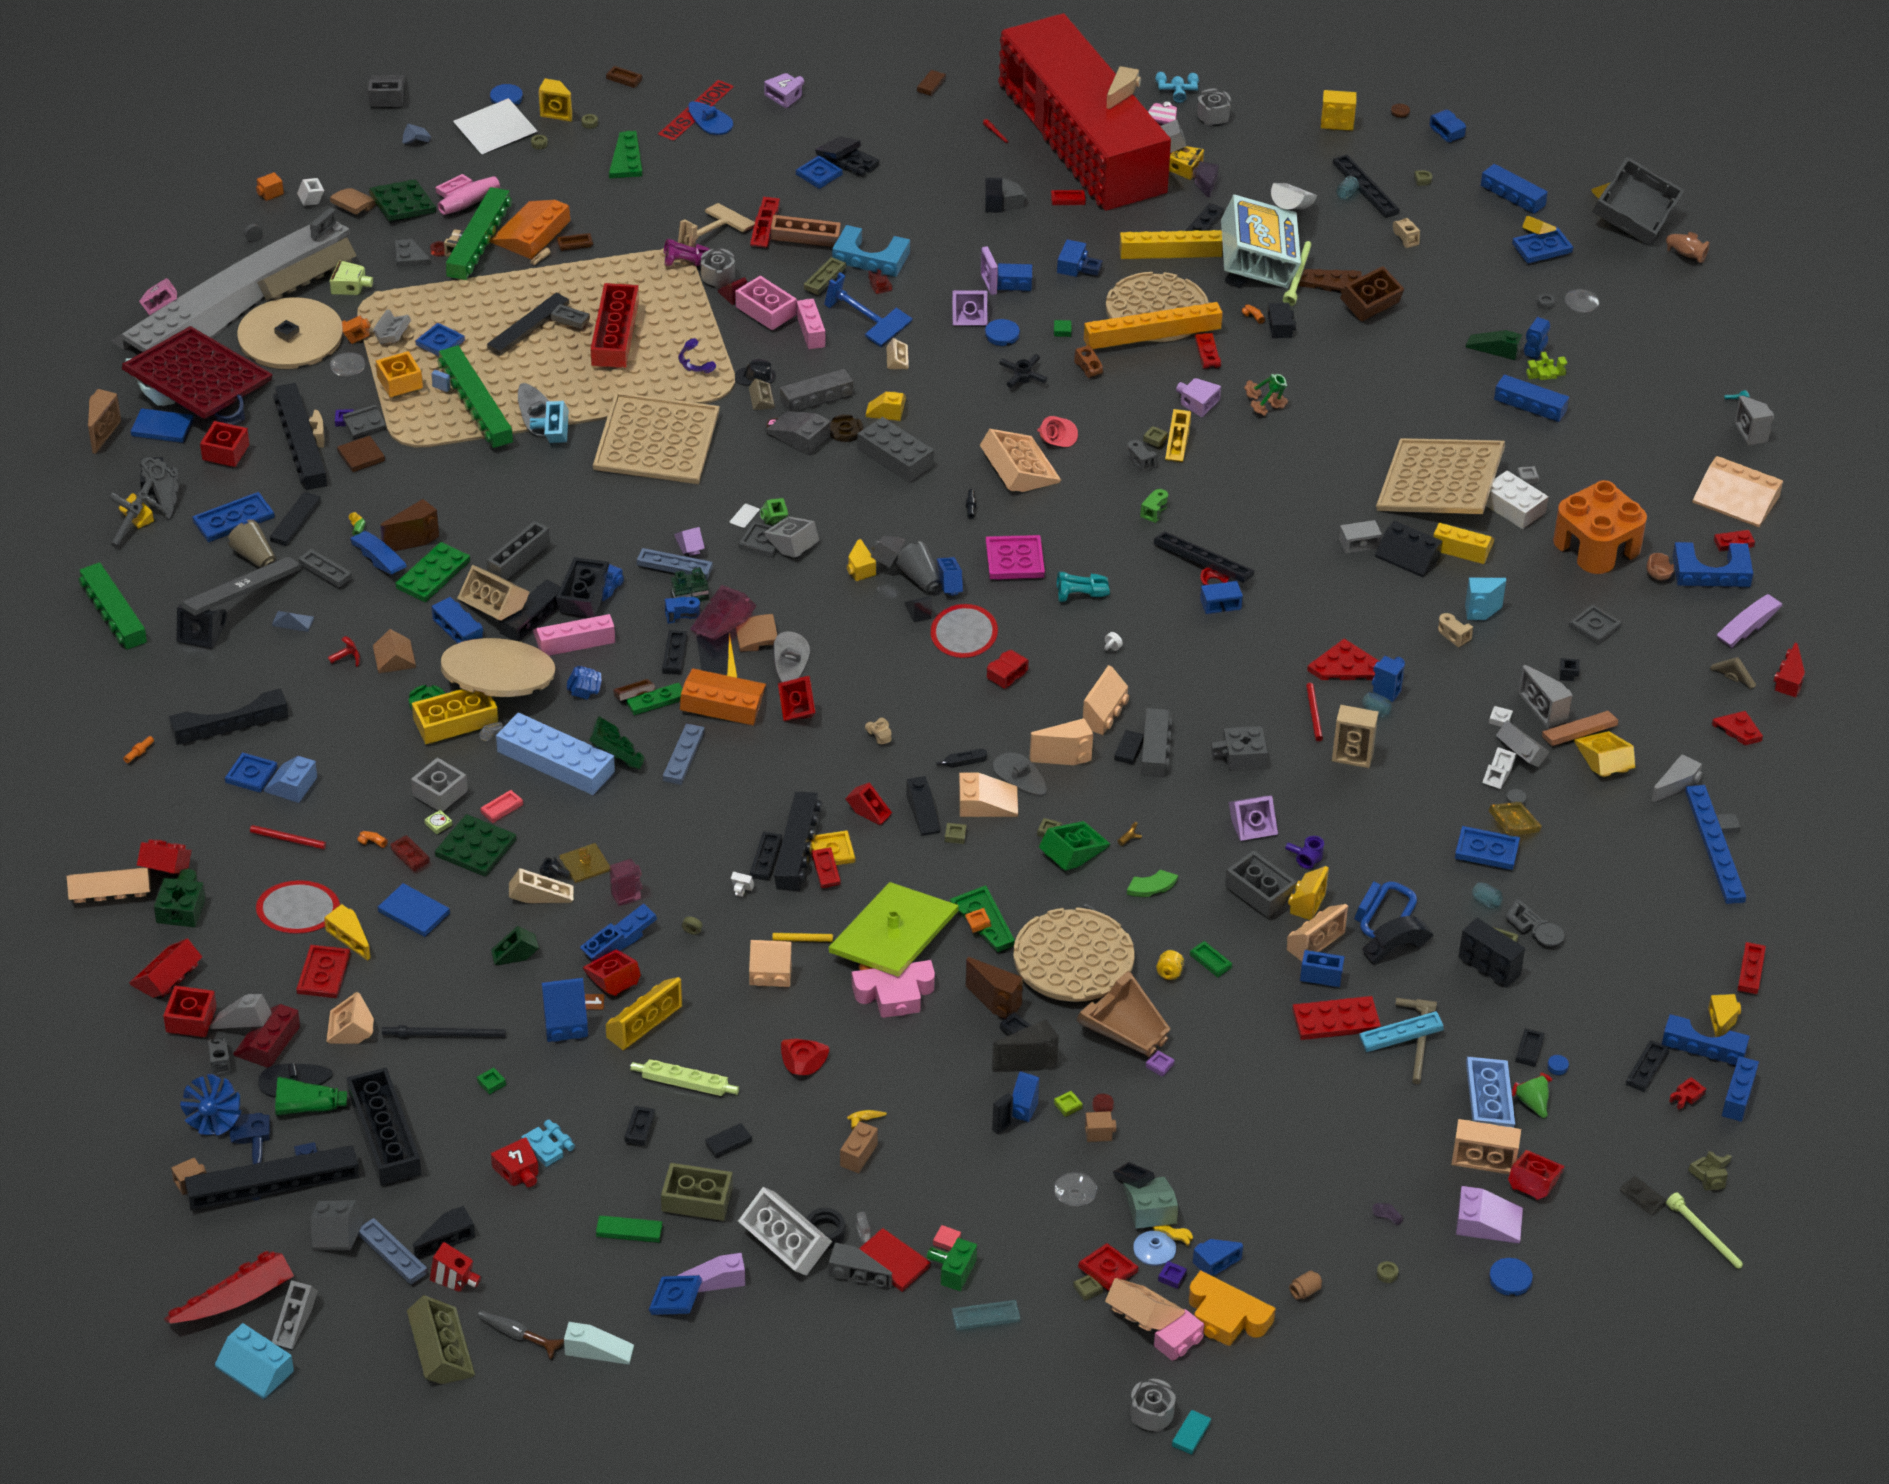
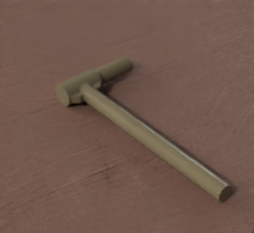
M1396 998L1395 1006L1415 1008L1421 1015L1435 1012L1437 1005L1435 1001ZM1426 1035L1418 1037L1412 1079L1414 1084H1420Z

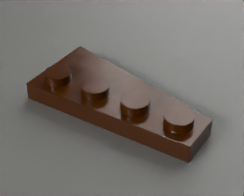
M1303 269L1298 286L1313 289L1321 287L1324 291L1329 292L1333 289L1341 291L1342 294L1344 286L1362 277V273L1356 270Z

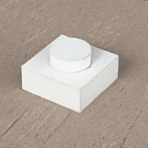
M1494 706L1489 718V724L1502 727L1506 720L1510 722L1513 711Z

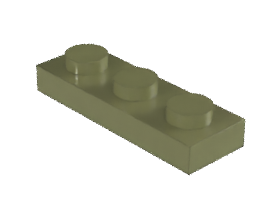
M831 257L804 283V290L819 295L829 285V281L831 279L834 280L838 273L846 268V263Z

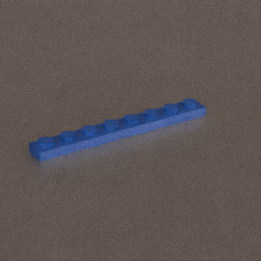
M1686 786L1685 793L1725 903H1743L1746 901V895L1706 786Z

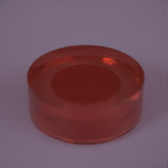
M436 241L430 246L431 254L438 257L444 256V242Z
M1102 1093L1093 1098V1109L1096 1112L1112 1111L1114 1101L1110 1095Z

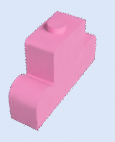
M931 960L911 963L899 977L875 968L852 972V989L856 1001L868 1004L876 999L882 1018L919 1013L921 1009V995H928L934 991L935 972Z

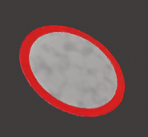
M972 604L954 605L943 610L936 616L931 625V638L935 646L943 653L959 658L973 657L985 652L993 645L998 634L997 622L993 615L986 609Z
M303 880L288 881L267 889L257 901L256 912L260 920L270 928L286 933H307L325 927L324 917L339 907L340 902L336 894L322 884Z

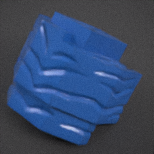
M577 666L573 669L567 680V690L572 692V696L588 700L592 693H599L602 682L601 673L596 672L594 669Z

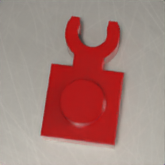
M1690 1077L1677 1087L1676 1092L1670 1095L1669 1102L1672 1103L1674 1100H1678L1677 1108L1681 1109L1686 1101L1693 1104L1704 1096L1706 1088Z

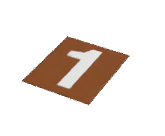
M585 994L586 1009H604V994Z

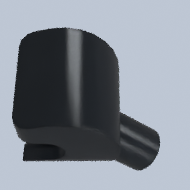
M556 857L553 858L554 861L551 858H545L539 869L542 876L555 879L558 874L565 878L569 877L571 871L563 868Z

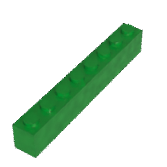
M489 188L446 261L447 277L467 280L469 274H472L475 264H478L480 255H483L486 245H489L491 236H494L497 226H500L502 217H505L508 207H511L512 198L510 197V190Z
M459 345L440 350L439 358L437 359L438 366L444 370L445 374L450 375L452 388L456 389L459 399L463 400L466 410L470 411L473 421L476 420L479 430L483 431L485 440L490 442L493 448L512 443V427Z

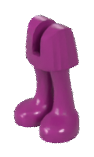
M666 239L663 251L665 255L664 265L669 267L675 259H684L693 262L695 266H701V256L711 249L699 244L696 247H690L673 239Z

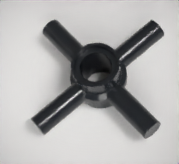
M1035 354L1030 360L1021 359L1016 364L1002 358L999 365L1013 370L1015 374L1007 382V386L1012 388L1017 382L1026 383L1031 378L1045 384L1048 378L1034 372L1032 368L1040 360V356Z

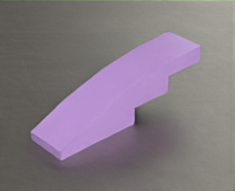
M1769 594L1765 595L1729 622L1717 634V639L1732 648L1741 638L1746 639L1754 629L1759 630L1778 611L1782 603Z

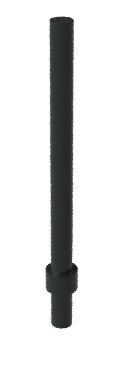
M398 1025V1027H382V1035H398V1037L407 1038V1036L505 1037L506 1029L417 1028Z

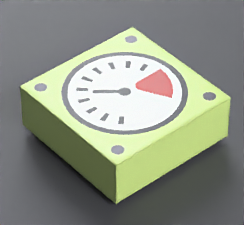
M439 810L427 817L425 824L434 833L439 834L452 826V820Z

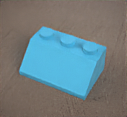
M244 1323L227 1337L215 1362L217 1369L263 1400L294 1372L291 1354Z

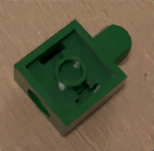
M183 869L180 871L177 879L164 878L154 905L156 923L196 928L206 899L203 882H197L196 871L193 869Z

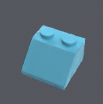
M1469 578L1465 602L1467 620H1486L1502 608L1506 578Z

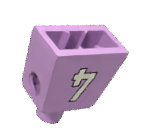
M787 73L764 81V95L787 108L801 97L804 79L801 76L794 78Z

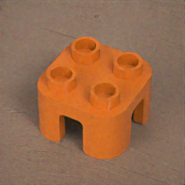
M1606 480L1598 481L1596 484L1570 495L1559 503L1553 542L1560 551H1564L1570 547L1573 533L1580 540L1577 558L1579 567L1589 573L1603 574L1614 568L1617 549L1621 543L1626 541L1624 555L1630 560L1640 554L1647 514L1638 503L1626 496L1615 484Z

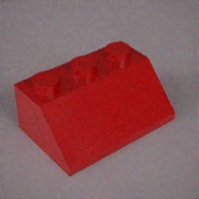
M188 938L176 942L165 948L129 984L152 998L160 995L164 997L172 991L171 986L174 983L178 984L185 978L184 974L187 971L190 972L199 965L197 962L202 958V955Z

